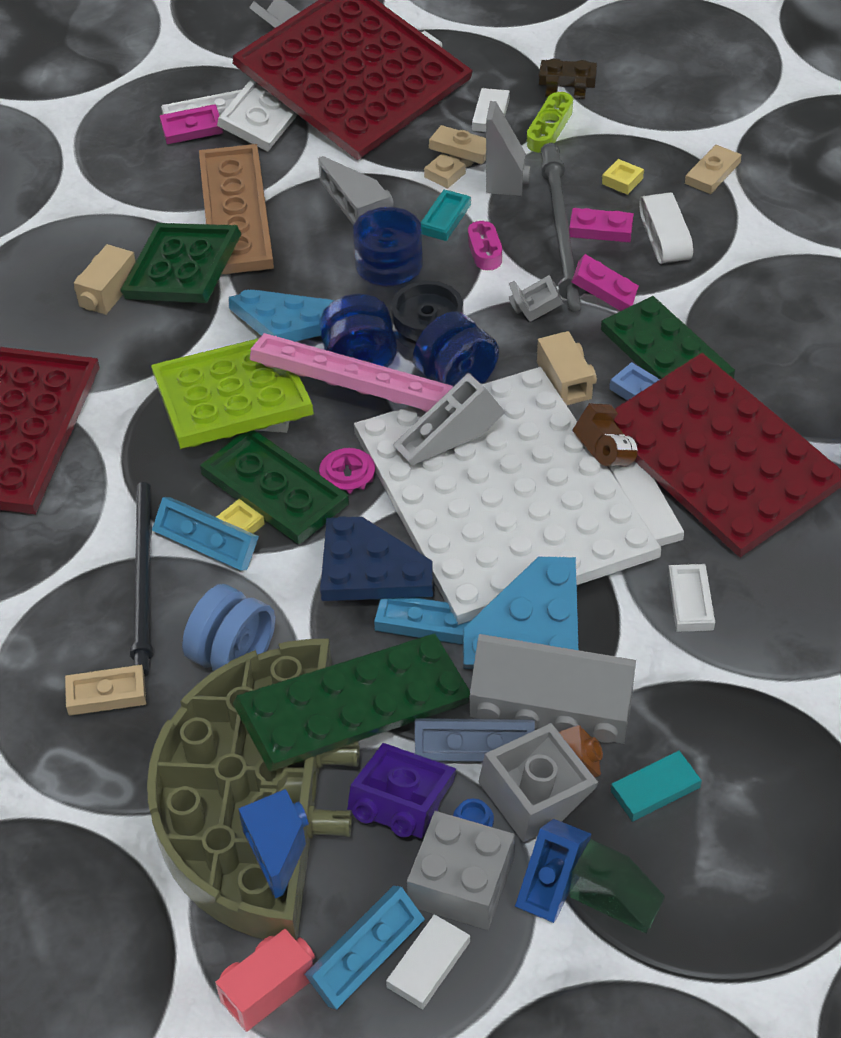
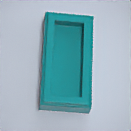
M443 189L420 222L419 234L447 241L471 206V196Z
M677 751L612 783L611 793L633 822L701 788L702 780L682 753Z

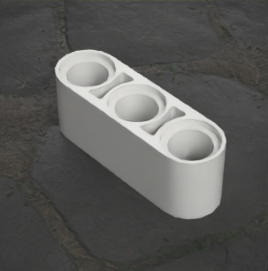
M673 193L641 196L639 201L641 219L658 262L663 264L691 260L693 256L692 238Z

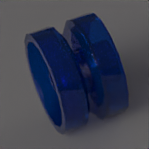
M379 207L367 211L356 220L353 225L355 267L362 278L370 283L387 286L410 281L418 275L423 266L421 222L416 215L401 208Z
M354 294L333 301L323 310L319 325L324 350L387 368L393 363L397 354V343L392 329L390 311L384 302L374 296Z
M458 311L445 313L436 318L424 329L413 351V364L425 378L453 387L468 373L480 384H484L495 369L499 358V346L495 339L484 330L479 329L476 323L468 316Z

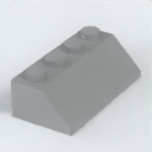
M479 634L470 689V717L478 719L535 720V729L552 723L558 732L580 725L591 737H595L600 742L624 744L631 710L636 660Z

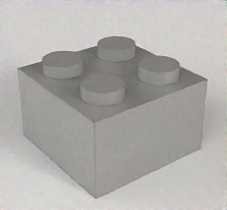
M434 811L407 879L409 898L419 910L489 930L514 860L515 834Z

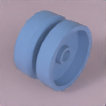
M227 584L214 586L198 601L188 619L182 642L184 656L204 668L212 667V670L215 671L228 662L255 650L257 654L266 652L274 633V610L269 605L255 598H246L241 591Z

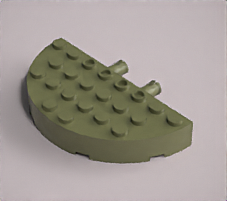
M303 639L279 643L278 649L257 654L256 650L249 652L213 671L180 701L181 707L172 717L171 721L167 719L154 745L149 763L147 779L149 810L160 851L172 877L183 892L211 917L234 930L260 939H265L269 936L275 937L284 929L295 940L298 938L310 838H313L314 835L350 837L352 811L315 809V797L319 768H322V765L358 767L359 760L357 759H359L360 743L357 741L269 772L233 702L237 695L332 666L329 639ZM286 789L293 803L299 801L302 804L309 825L303 827L306 845L283 896L275 899L244 835L238 809Z

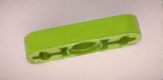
M555 92L548 96L527 130V147L529 150L541 153L543 145L556 142L573 113V97L570 94ZM545 121H555V123H546Z

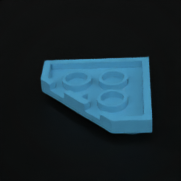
M244 290L241 294L229 297V309L261 336L263 333L297 342L360 326V313L344 301L260 290Z
M538 556L463 629V669H474L479 634L579 650L576 557Z

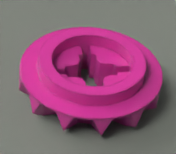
M342 448L329 453L322 460L319 471L323 478L339 489L347 490L351 494L353 489L356 488L364 491L366 483L373 482L375 464L371 456L362 450ZM345 465H348L352 472L347 477L344 475Z

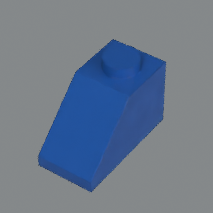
M286 789L238 809L244 835L275 899L283 896L306 845L303 827L309 825L302 804L299 801L293 803Z
M552 819L542 826L539 830L515 907L554 923L579 874L591 833L556 819Z

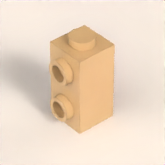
M106 244L74 282V290L79 307L107 315L123 295L120 290L136 262L134 252Z
M569 331L539 338L537 364L543 369L565 404L570 405L592 399L593 384H596L597 378L594 367L591 364L588 365L584 359L581 344L575 343Z

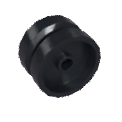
M424 280L401 288L393 297L391 305L392 335L396 350L403 357L419 363L440 362L455 355L462 347L464 338V307L460 293L452 286L439 281Z

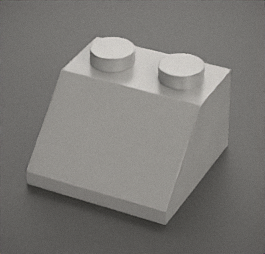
M552 723L485 753L478 781L523 843L538 836L540 828L552 819L562 822L598 785V781Z

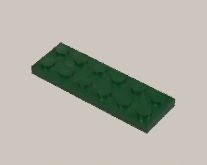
M434 633L237 695L233 705L270 772L415 722V719H424L467 704L470 700V690Z

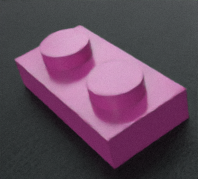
M216 104L159 115L167 144L223 133V129L217 126L219 112Z
M573 208L569 227L570 237L630 242L634 213Z
M586 254L578 261L572 279L573 284L620 311L633 305L639 286Z

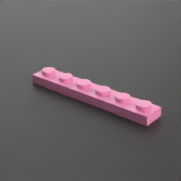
M263 333L250 352L251 361L262 363L266 367L279 368L293 372L298 376H307L325 381L329 385L350 388L361 394H371L388 399L393 403H402L420 408L424 412H428L453 388V386L266 333Z

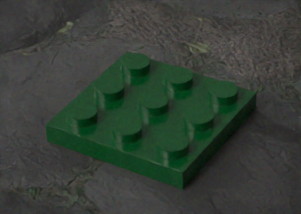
M157 223L120 290L124 298L207 303L242 235L238 225Z

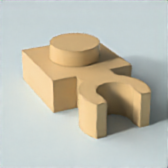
M442 153L424 168V178L448 189L466 174V167L471 166L474 162L452 155L447 156Z

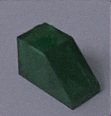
M590 839L572 871L571 898L647 934L665 896L630 857Z

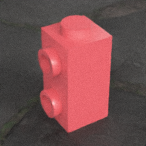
M286 929L282 930L275 937L269 936L258 944L254 953L242 962H235L228 966L222 972L220 978L215 981L220 1002L246 1032L310 983L304 974L313 966L315 955L312 949L301 937L295 940Z

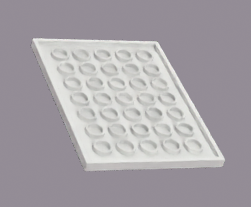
M541 367L481 384L506 413L480 437L414 465H411L393 444L427 412L422 411L420 408L409 406L354 423L355 435L364 451L371 456L375 464V472L419 553L433 561V580L444 601L448 603L458 625L471 621L538 556L576 557L577 585L660 558L661 546L609 468L600 464L572 431L577 420Z

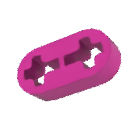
M476 221L470 224L468 227V245L476 266L482 270L497 269L502 264V245L496 228L488 221Z

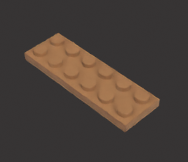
M257 144L199 150L206 224L238 225L242 234L222 274L274 269Z

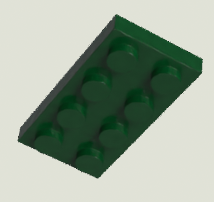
M654 296L601 320V331L640 368L658 379H662L700 353L705 354L734 379L735 369Z
M255 430L240 434L200 465L201 474L236 500H242L264 516L265 521L299 545L326 524L327 518H333L349 505V495Z

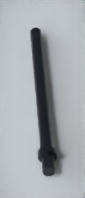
M141 482L137 484L134 644L130 647V657L134 660V666L142 665L144 677L149 674V659L153 656V647L149 644L151 486L149 483Z

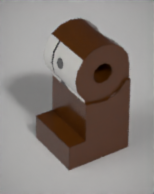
M589 403L572 431L600 464L624 467L631 465L637 456V445L633 438L625 436L615 424L614 419L618 414L610 404Z

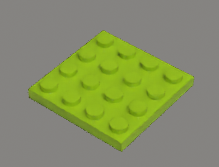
M259 338L151 365L154 379L180 449L196 447L213 440L231 438L240 433L256 429L261 430L271 425L296 421L302 417L314 415L312 402L298 375L283 369L266 367L262 363L250 360L251 348Z

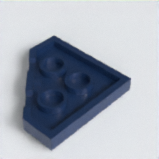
M342 516L327 518L320 585L321 600L433 597V561L364 517Z

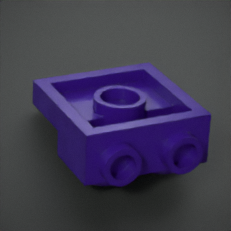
M382 743L350 785L347 810H351L355 818L360 822L370 823L375 821L391 827L392 831L400 837L413 835L423 838L434 811H438L440 801L455 780L456 768Z

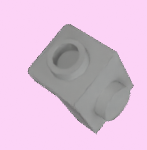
M550 275L524 290H521L515 281L509 283L513 294L509 296L512 307L517 314L523 312L529 322L564 304Z

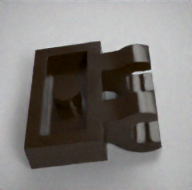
M555 58L541 60L539 85H546L545 97L558 92V86L575 87L574 98L585 99L586 87L595 88L597 63L586 60L561 61Z

